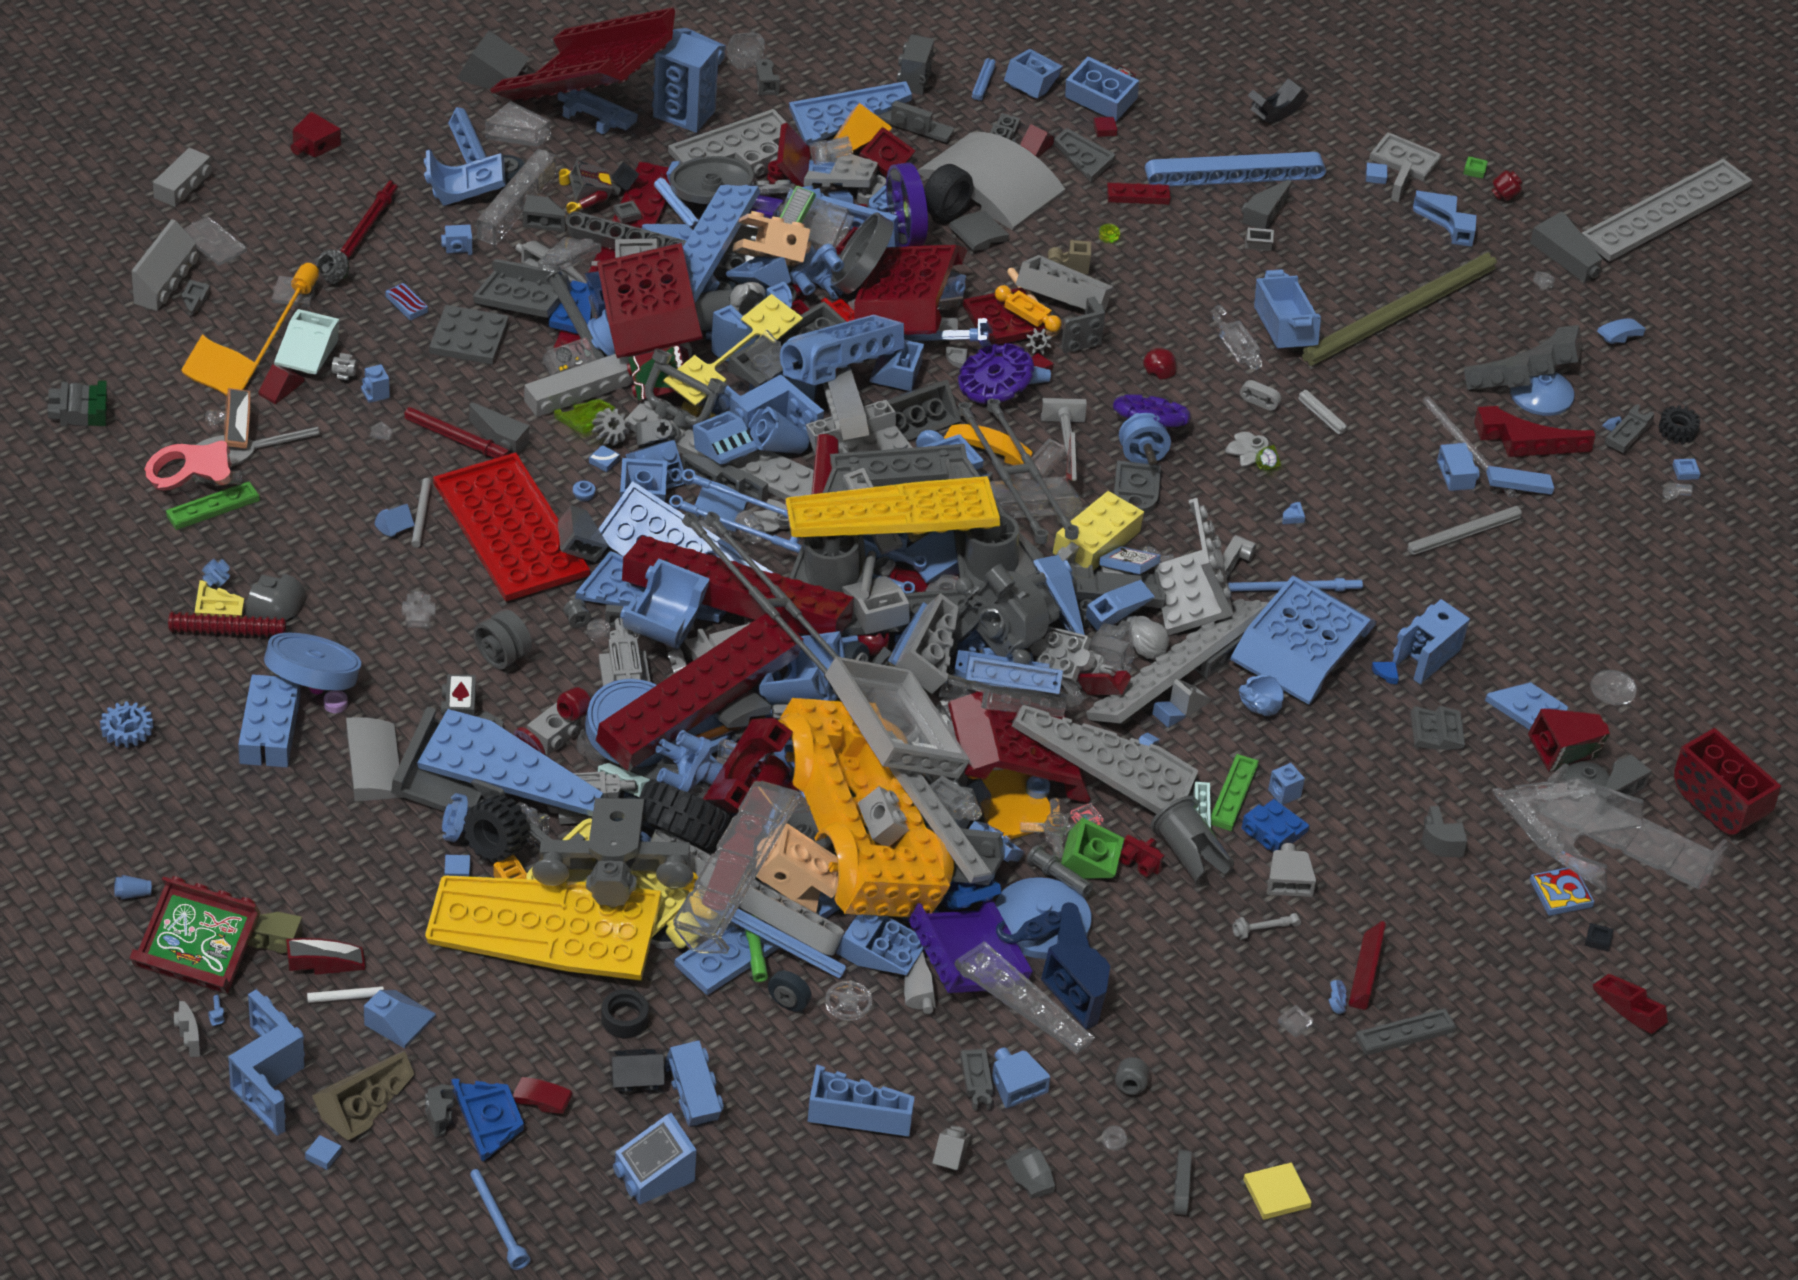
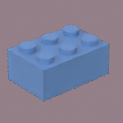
M1087 57L1066 79L1065 97L1106 117H1114L1115 121H1117L1138 98L1139 80L1091 57Z

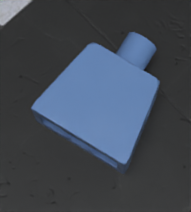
M1004 1047L995 1053L994 1056L997 1061L993 1066L992 1078L1006 1109L1048 1093L1050 1075L1027 1051L1011 1055L1009 1050Z

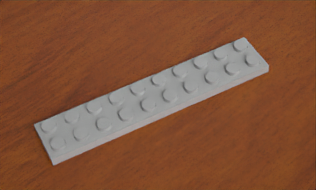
M1721 159L1581 234L1596 252L1608 261H1611L1751 187L1752 179L1725 159Z
M646 399L624 421H629V425L626 428L636 432L635 425L637 423L666 419L675 424L673 422L674 416L668 414L667 417L656 414L654 412L656 407ZM687 423L685 427L677 425L680 429V436L675 441L678 452L709 458L695 449L693 425ZM755 450L744 457H738L727 463L767 482L768 493L784 500L788 497L811 495L814 470L772 451Z
M1244 599L1232 602L1233 616L1201 625L1202 628L1187 635L1184 641L1172 646L1169 652L1157 657L1154 663L1142 668L1135 677H1131L1122 695H1109L1103 700L1095 702L1094 706L1086 712L1088 719L1113 723L1123 722L1172 686L1175 679L1180 680L1245 632L1247 627L1269 602H1260V600L1244 601Z

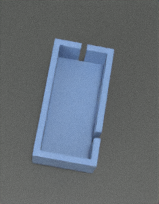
M251 676L238 744L240 764L261 765V746H265L266 766L288 767L300 702V684L279 676Z

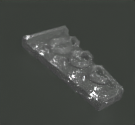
M564 237L538 260V269L551 272L561 271L600 253L601 243H595L592 239L579 240Z

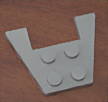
M821 145L817 160L834 162L835 165L830 174L808 171L804 178V186H812V183H822V187H830L831 183H842V187H869L877 172L878 162Z

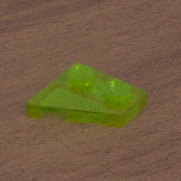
M596 399L588 403L573 405L574 410L562 412L561 409H557L554 411V417L580 433L585 434L595 427L592 421L596 418V414L599 411L604 412L606 408H610L613 411L615 407L602 399Z

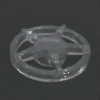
M852 980L842 981L828 989L825 1004L828 1011L839 1019L848 1021L858 1020L869 1013L872 1007V995L864 985ZM842 987H848L847 991L844 992L835 991ZM852 987L859 989L864 994H857L853 992ZM830 996L839 999V1004L835 1008L830 1004ZM868 999L867 1007L860 1011L858 1007L859 1001ZM841 1009L846 1011L854 1010L856 1014H843L838 1011Z

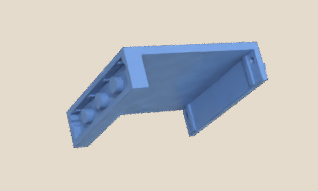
M958 650L954 673L966 680L1059 694L1063 670L1049 668L1050 664L1030 661L1029 665L1013 662V658Z

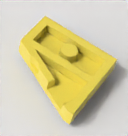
M200 580L194 613H197V615L204 613V616H207L209 613L212 616H215V614H219V616L226 614V617H229V615L234 617L241 615V618L243 617L244 598L230 594L221 588L217 590L207 586V582Z

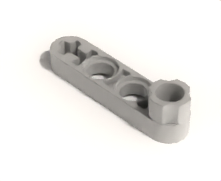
M1237 535L1233 537L1222 555L1226 579L1239 558L1251 561L1256 550V543Z

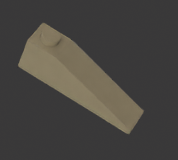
M402 1051L312 1095L322 1120L346 1140H350L372 1126L373 1120L377 1115L387 1108V1103L394 1095H398L414 1076V1071L406 1052Z

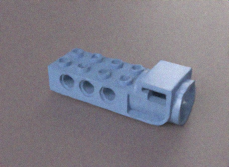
M870 315L794 336L784 343L780 349L783 376L811 385L835 380L836 368H845L850 363H862L865 359H877L879 355L894 354L895 351L904 349V323L877 315ZM798 361V364H801L802 367L794 369L792 363Z

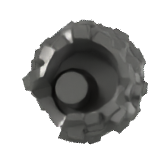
M325 250L316 259V266L326 283H338L345 279L349 273L347 256L339 250Z

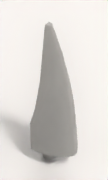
M530 241L525 244L518 243L515 250L521 253V263L560 270L567 273L569 282L574 280L587 283L572 265L541 243Z
M922 951L908 974L904 976L905 1005L914 1009H923L924 1013L930 1014L933 1012V1008H936L932 975Z

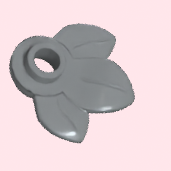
M1240 432L1234 435L1235 441L1228 444L1225 453L1240 456V465L1245 467L1257 462L1263 451L1269 447V443L1264 436H1254L1250 432Z
M768 499V504L786 510L785 504ZM768 509L751 512L752 519L757 524H760L758 529L761 531L774 532L778 529L790 528L788 518H785L782 514Z

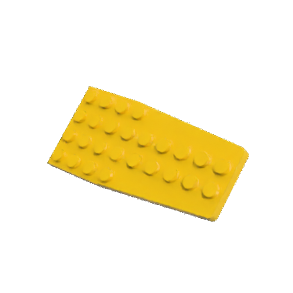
M988 476L904 483L795 496L785 499L792 537L910 532L919 535L933 531L943 533L948 530L959 529L967 531L971 528L991 529L995 526H1000V516Z
M443 876L440 880L425 936L427 942L432 945L563 971L642 980L662 893L659 890L636 888L625 905L609 907L607 905H599L592 897V892L586 889V882L565 881L557 886H547L531 879Z

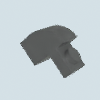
M1430 806L1428 815L1424 817V831L1421 840L1428 851L1441 857H1463L1467 844L1463 823L1444 824L1439 806Z

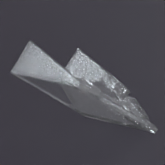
M1570 778L1568 782L1555 784L1553 781L1517 785L1515 789L1502 790L1501 788L1492 789L1493 794L1540 850L1604 892L1607 890V865L1583 857L1573 846L1576 839L1580 835L1641 828L1643 825L1644 800L1580 778Z

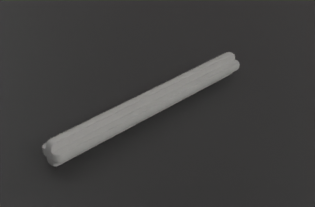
M1513 506L1409 542L1407 550L1411 555H1415L1519 519L1521 518L1522 511L1518 506Z

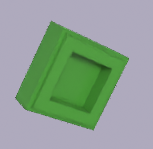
M1468 157L1463 174L1483 179L1488 161Z

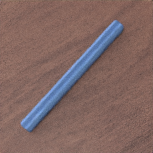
M731 904L728 905L724 912L712 911L836 978H840L845 971L846 966Z

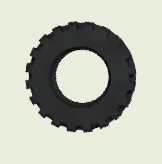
M656 780L646 782L638 798L644 799L645 804L643 826L653 831L661 829L670 832L709 854L718 849L730 822L728 813L686 791Z

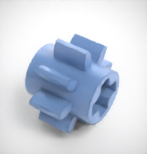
M212 559L202 569V572L205 574L203 580L207 582L209 587L213 584L220 587L231 576L227 572L230 566L223 559L219 562Z

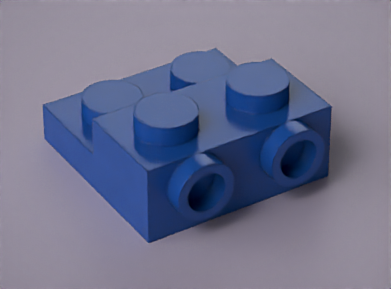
M1272 799L1265 806L1259 804L1244 815L1241 829L1260 842L1266 849L1274 852L1275 850H1281L1283 844H1293L1309 830V824L1277 800Z
M991 880L989 885L951 881L950 887L940 904L948 910L966 908L971 906V903L991 900L993 896L1001 894V887L994 880Z

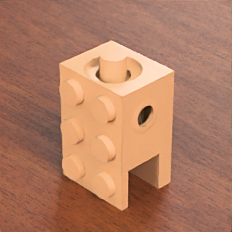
M755 211L739 218V223L758 227L756 241L742 239L735 242L732 252L752 257H784L786 265L792 267L804 262L805 253L808 254L811 248V242L808 241L810 229L804 228L805 224L799 222L788 224L784 222L783 218L772 217L769 219L765 218L763 213Z
M786 822L760 843L757 849L759 858L755 876L763 883L768 884L780 894L815 913L817 912L820 891L830 898L835 896L838 886V872H829L828 865L830 862H837V856Z

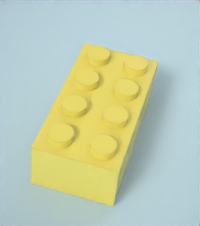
M1107 491L1070 521L1072 525L1079 527L1077 539H1067L1064 527L1056 533L1053 554L1056 555L1062 547L1066 548L1073 542L1079 546L1075 562L1084 568L1092 565L1094 571L1100 566V557L1120 546H1124L1140 532L1144 511Z

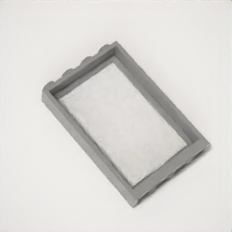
M837 656L834 658L825 676L882 766L959 779L970 759L911 670Z

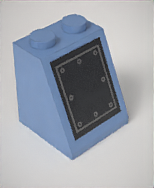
M670 1113L615 1152L613 1169L618 1178L622 1177L628 1194L631 1197L634 1196L640 1205L694 1182L696 1149L673 1114Z

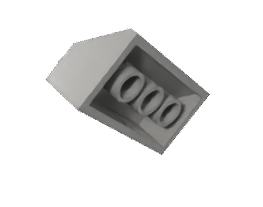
M171 219L133 268L134 304L158 311L167 302L172 291L177 289L182 278L187 276L191 266L197 263L199 254L196 242L176 220Z

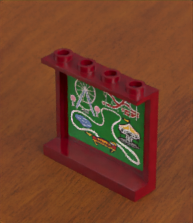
M163 876L162 881L165 886L139 949H133L129 959L135 967L228 995L261 913L256 902L246 897H242L241 900L234 898L230 893L218 890V893L210 891L207 886L199 883L190 885L184 879L172 876V878Z

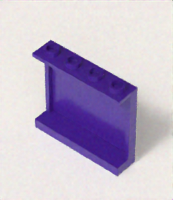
M993 900L983 901L979 911L926 913L921 903H917L909 919L910 925L914 929L948 993L1024 988L1033 972L1017 943H1006L998 938L996 926L1001 921H1004ZM1005 923V925L1002 927V931L1006 934L1012 935L1008 926Z

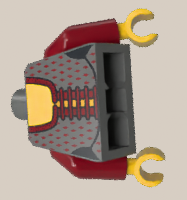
M577 160L571 171L568 169H561L559 171L560 185H568L571 182L575 201L580 202L578 204L575 202L567 204L566 210L569 214L571 212H579L582 208L585 210L595 204H605L610 195L618 196L621 186L611 182L609 171L604 168Z

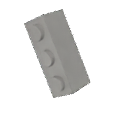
M188 148L153 181L154 198L176 207L205 178L210 176L212 171L210 156Z

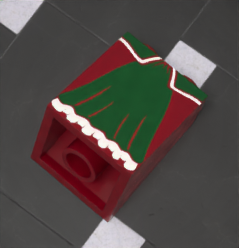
M680 345L661 349L672 355L668 365L676 369L690 359L688 349ZM654 351L629 357V364H627L629 376H633L634 385H632L633 395L641 402L647 399L644 390L655 360L652 358ZM660 371L654 386V395L659 399L681 395L664 382V379L669 375Z
M1547 708L1540 709L1528 732V736L1548 772L1567 767L1576 762L1597 758L1610 735L1609 727L1602 720L1600 714Z

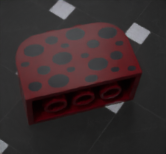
M1716 728L1683 745L1674 770V779L1681 794L1719 829L1732 835L1737 834L1772 813L1782 787Z

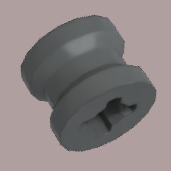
M573 599L565 604L563 612L568 618L571 627L580 628L590 622L591 614L586 609V604L583 600Z

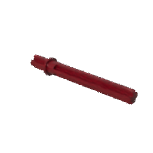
M388 181L383 190L377 192L374 203L340 250L347 256V259L353 254L382 210L392 202V196L398 188V185L393 184V181Z
M408 407L404 412L405 419L478 450L486 457L499 458L509 455V449L495 444L492 439L486 440L412 407Z

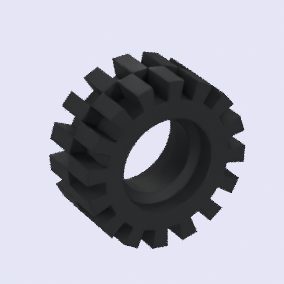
M1674 405L1670 406V409L1667 407L1661 415L1658 426L1659 433H1662L1661 436L1663 438L1667 437L1669 442L1674 440L1675 444L1678 441L1681 444H1685V441L1690 443L1697 436L1700 425L1699 415L1694 414V410L1688 411L1689 407L1686 406L1684 409L1681 408V405H1677V408Z

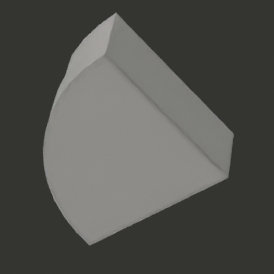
M946 346V358L952 365L961 368L966 361L968 349Z

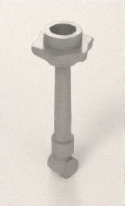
M1293 913L1289 917H1280V919L1249 924L1243 917L1235 920L1232 928L1234 935L1243 940L1248 937L1250 930L1278 926L1285 927L1290 926V924L1293 927H1297L1301 924V920L1297 913Z

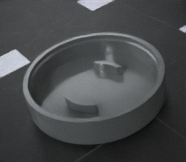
M878 212L870 215L856 230L839 256L844 262V267L839 272H832L831 284L845 294L855 291L880 260L892 236L894 223Z

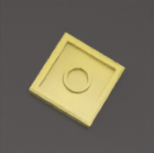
M1292 1162L1244 1174L1243 1180L1263 1220L1311 1208L1312 1202Z

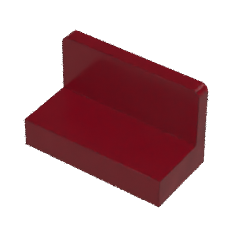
M1116 671L1114 676L1108 673L1079 674L1076 681L1088 695H1122L1132 676L1128 671Z

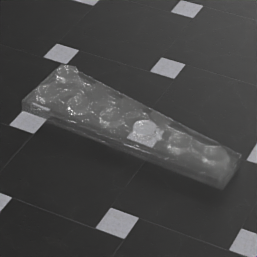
M985 941L956 959L954 965L963 977L977 983L1074 1053L1078 1054L1094 1040V1037Z

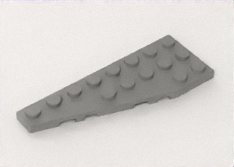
M1026 705L1021 706L1012 723V727L1156 814L1174 800L1188 796L1198 773L1196 768L1157 745H1143L1137 739L1131 738L1127 740L1117 736V733L1085 723L1082 725L1074 724L1072 719L1065 717L1062 720L1051 717L1049 712Z

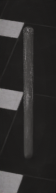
M1426 396L1423 399V403L1459 443H1466L1468 450L1473 454L1474 460L1486 472L1488 466L1492 465L1429 396ZM1500 487L1509 498H1513L1516 495L1513 489Z

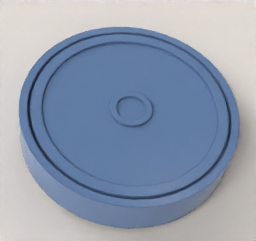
M280 633L272 636L268 641L264 656L266 666L280 677L303 686L322 690H345L353 687L357 682L361 667L360 658L345 646L322 637L303 633Z
M622 679L606 684L594 694L589 703L585 729L590 743L602 756L619 764L595 741L599 723L655 687L656 684L639 679ZM655 753L636 767L656 764L664 755Z

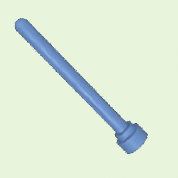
M478 1169L472 1170L471 1178L508 1249L507 1261L513 1270L526 1267L530 1262L526 1249L517 1245L481 1172Z

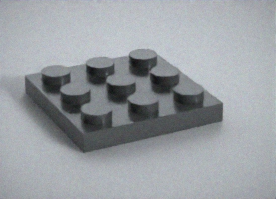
M445 305L430 343L429 353L493 365L509 323V316Z

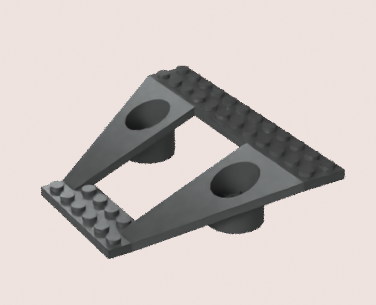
M965 444L830 454L832 470L823 493L848 490L842 479L843 475L861 468L865 469L874 487L922 481L980 477V475L967 458ZM861 476L857 477V483H866L864 478H861ZM995 497V503L1000 516V526H995L991 529L971 528L967 531L953 530L959 578L968 577L974 584L973 588L983 583L986 573L998 564H1002L1007 571L1017 572L1025 577L1036 571L1033 561L1037 558L1019 533L1017 521L1005 513ZM863 534L805 537L789 578L798 579L811 585L822 586L825 589L836 592H843V586L862 582L866 563ZM1045 584L1038 586L1037 588L1046 602L1047 609L1054 608L1059 618V607ZM956 589L904 593L909 602V623L923 602L928 605L940 593L959 607L958 611L965 605L964 600L966 597L958 593ZM854 611L852 613V620L841 633V637L865 635ZM908 624L870 634L904 631ZM796 632L800 636H806V634Z

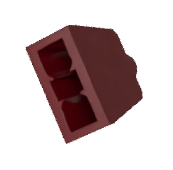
M310 112L293 128V144L290 145V149L295 155L305 152L312 157H318L341 145V128Z

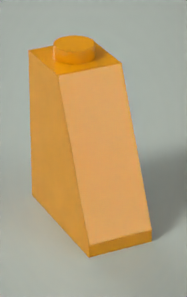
M859 103L850 112L829 146L854 154L865 148L882 126L888 131L892 127Z

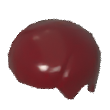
M1154 348L1143 359V366L1149 375L1155 373L1159 379L1170 378L1177 371L1176 358L1167 349Z
M890 633L861 635L858 637V642L868 646L870 657H876L884 647L888 648Z

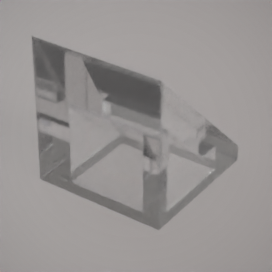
M381 421L372 427L369 437L390 440L393 430Z

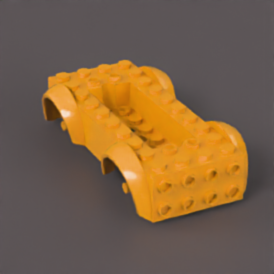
M792 698L778 720L793 731L791 739L794 752H787L785 759L786 762H795L792 782L796 788L804 793L819 831L814 837L815 841L822 840V838H826L828 835L833 842L837 862H830L828 869L829 872H838V886L834 897L836 904L842 909L844 914L911 917L917 903H921L926 913H933L947 893L954 871V859L947 851L945 844L933 830L926 828L916 805L889 767L882 766L841 701ZM870 704L887 732H892L898 741L907 744L901 731L891 723L881 719L876 705ZM878 786L888 791L891 790L897 795L899 799L898 805L906 816L905 822L909 829L907 833L889 847L872 840L870 833H866L864 826L867 827L858 805V802ZM850 790L856 794V797H852Z

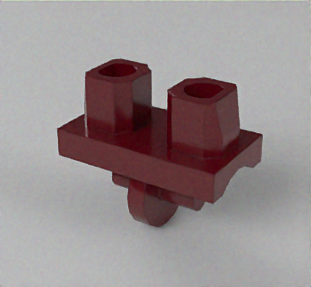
M1128 834L1124 838L1119 861L1125 865H1130L1132 861L1138 863L1137 870L1139 873L1148 877L1151 873L1158 875L1162 871L1161 864L1164 854L1155 848L1157 844L1155 839L1150 838L1147 842H1144Z

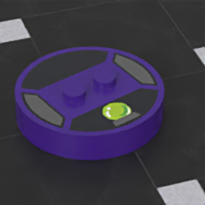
M910 162L891 165L886 179V198L888 212L898 216L899 245L901 247L923 246L927 238L928 213L920 175L916 167Z

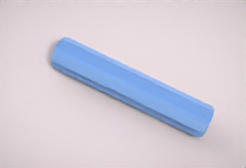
M658 178L654 182L655 188L683 222L690 228H694L698 223V219L685 203L672 192L670 185L665 179Z

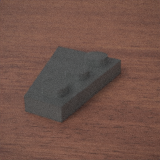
M1068 128L1054 139V145L1090 182L1094 181L1116 160V154Z

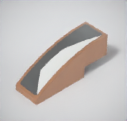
M228 388L225 403L224 441L230 447L247 449L250 391Z

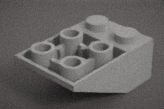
M887 576L872 579L869 597L866 599L860 597L862 582L842 587L846 595L854 597L853 611L865 635L909 624V602L903 590Z

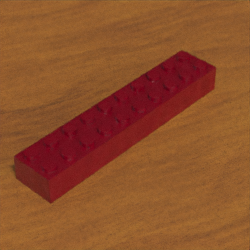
M641 536L623 557L622 581L646 588L648 579L645 576L649 566H654L657 560L661 559L710 579L702 602L703 605L755 620L767 613L751 596L749 590L721 558L715 555H708L694 549L677 546L674 543L656 540L650 536ZM731 561L753 587L758 588L766 599L776 598L771 593V589L751 567ZM763 571L773 584L777 585L802 612V616L818 634L839 631L841 634L851 622L853 596L825 589L822 586L811 585L798 579L787 578L778 573ZM785 607L775 608L780 613V617L795 632L811 635L798 619H795Z
M765 613L600 722L595 741L624 769L630 771L655 754L657 745L662 747L658 743L661 739H665L670 743L673 742L681 730L688 732L762 682L767 673L774 674L799 657L801 648L776 620H773ZM795 632V634L803 641L804 639Z

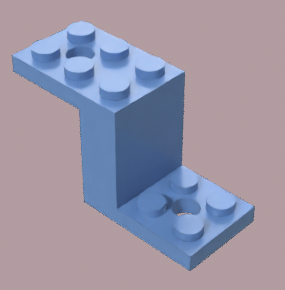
M782 375L771 379L742 396H739L727 385L724 394L719 393L711 412L713 417L727 411L732 412L742 418L749 433L751 431L748 428L749 422L760 408L771 407L805 433H807L806 424L821 420L824 417V410ZM708 396L704 399L703 406L705 405Z
M256 989L248 994L250 1027L260 1037L228 1056L230 1088L278 1136L285 1132V1099L279 1090H274L273 1087L304 1069V1035L298 1027L294 1028L289 1023L283 1012H278L273 1007L271 1000L267 996H263Z

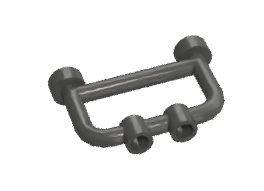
M655 349L652 356L655 363L644 390L648 402L656 407L654 412L663 417H667L668 414L674 416L673 422L682 427H685L686 423L695 425L707 420L719 393L724 394L727 384L719 379L711 378L709 384L706 385L668 365L672 355L664 350ZM660 371L708 395L699 417H693L689 412L672 406L670 402L659 399L654 395L653 389Z

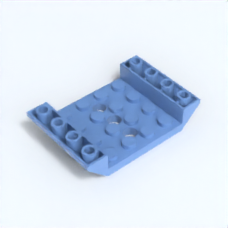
M1292 575L1247 627L1230 660L1256 675L1265 674L1273 676L1279 682L1282 690L1309 705L1320 692L1325 677L1360 636L1366 637L1377 621L1305 580ZM1290 614L1293 618H1288L1284 615ZM1310 625L1313 629H1307L1304 626ZM1329 636L1333 640H1326L1323 637Z

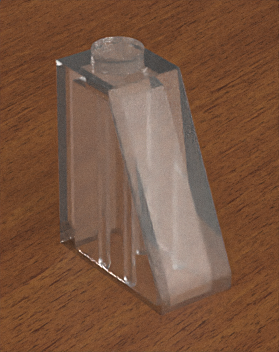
M511 101L485 122V138L489 140L538 147L544 141H547L551 135L550 120Z

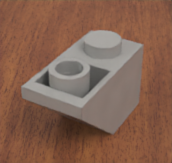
M951 1125V1128L943 1130L939 1135L932 1163L958 1170L964 1159L971 1134L965 1133V1128Z

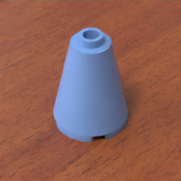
M771 407L758 409L749 422L748 428L751 429L750 435L757 446V450L801 454L809 446L808 434Z

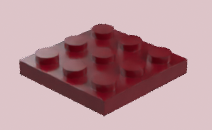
M1022 287L1011 289L1012 294L1016 293L1019 290L1020 292L1027 295ZM995 293L963 300V307L976 328H978V319L987 318L993 329V334H989L991 345L1027 339V335L1032 336L1035 334L1034 328L1038 333L1046 329L1044 323L1037 327L1005 308V302L998 301Z

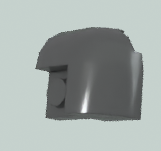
M283 573L281 579L262 574L258 583L253 584L246 606V616L248 618L263 616V619H266V617H270V619L277 617L278 620H281L282 617L285 620L289 618L294 619L306 600L305 589L298 580Z

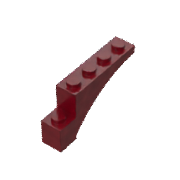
M1499 406L1477 407L1474 420L1480 440L1501 439L1508 457L1592 452L1595 440L1593 430L1560 429L1532 423L1499 409Z

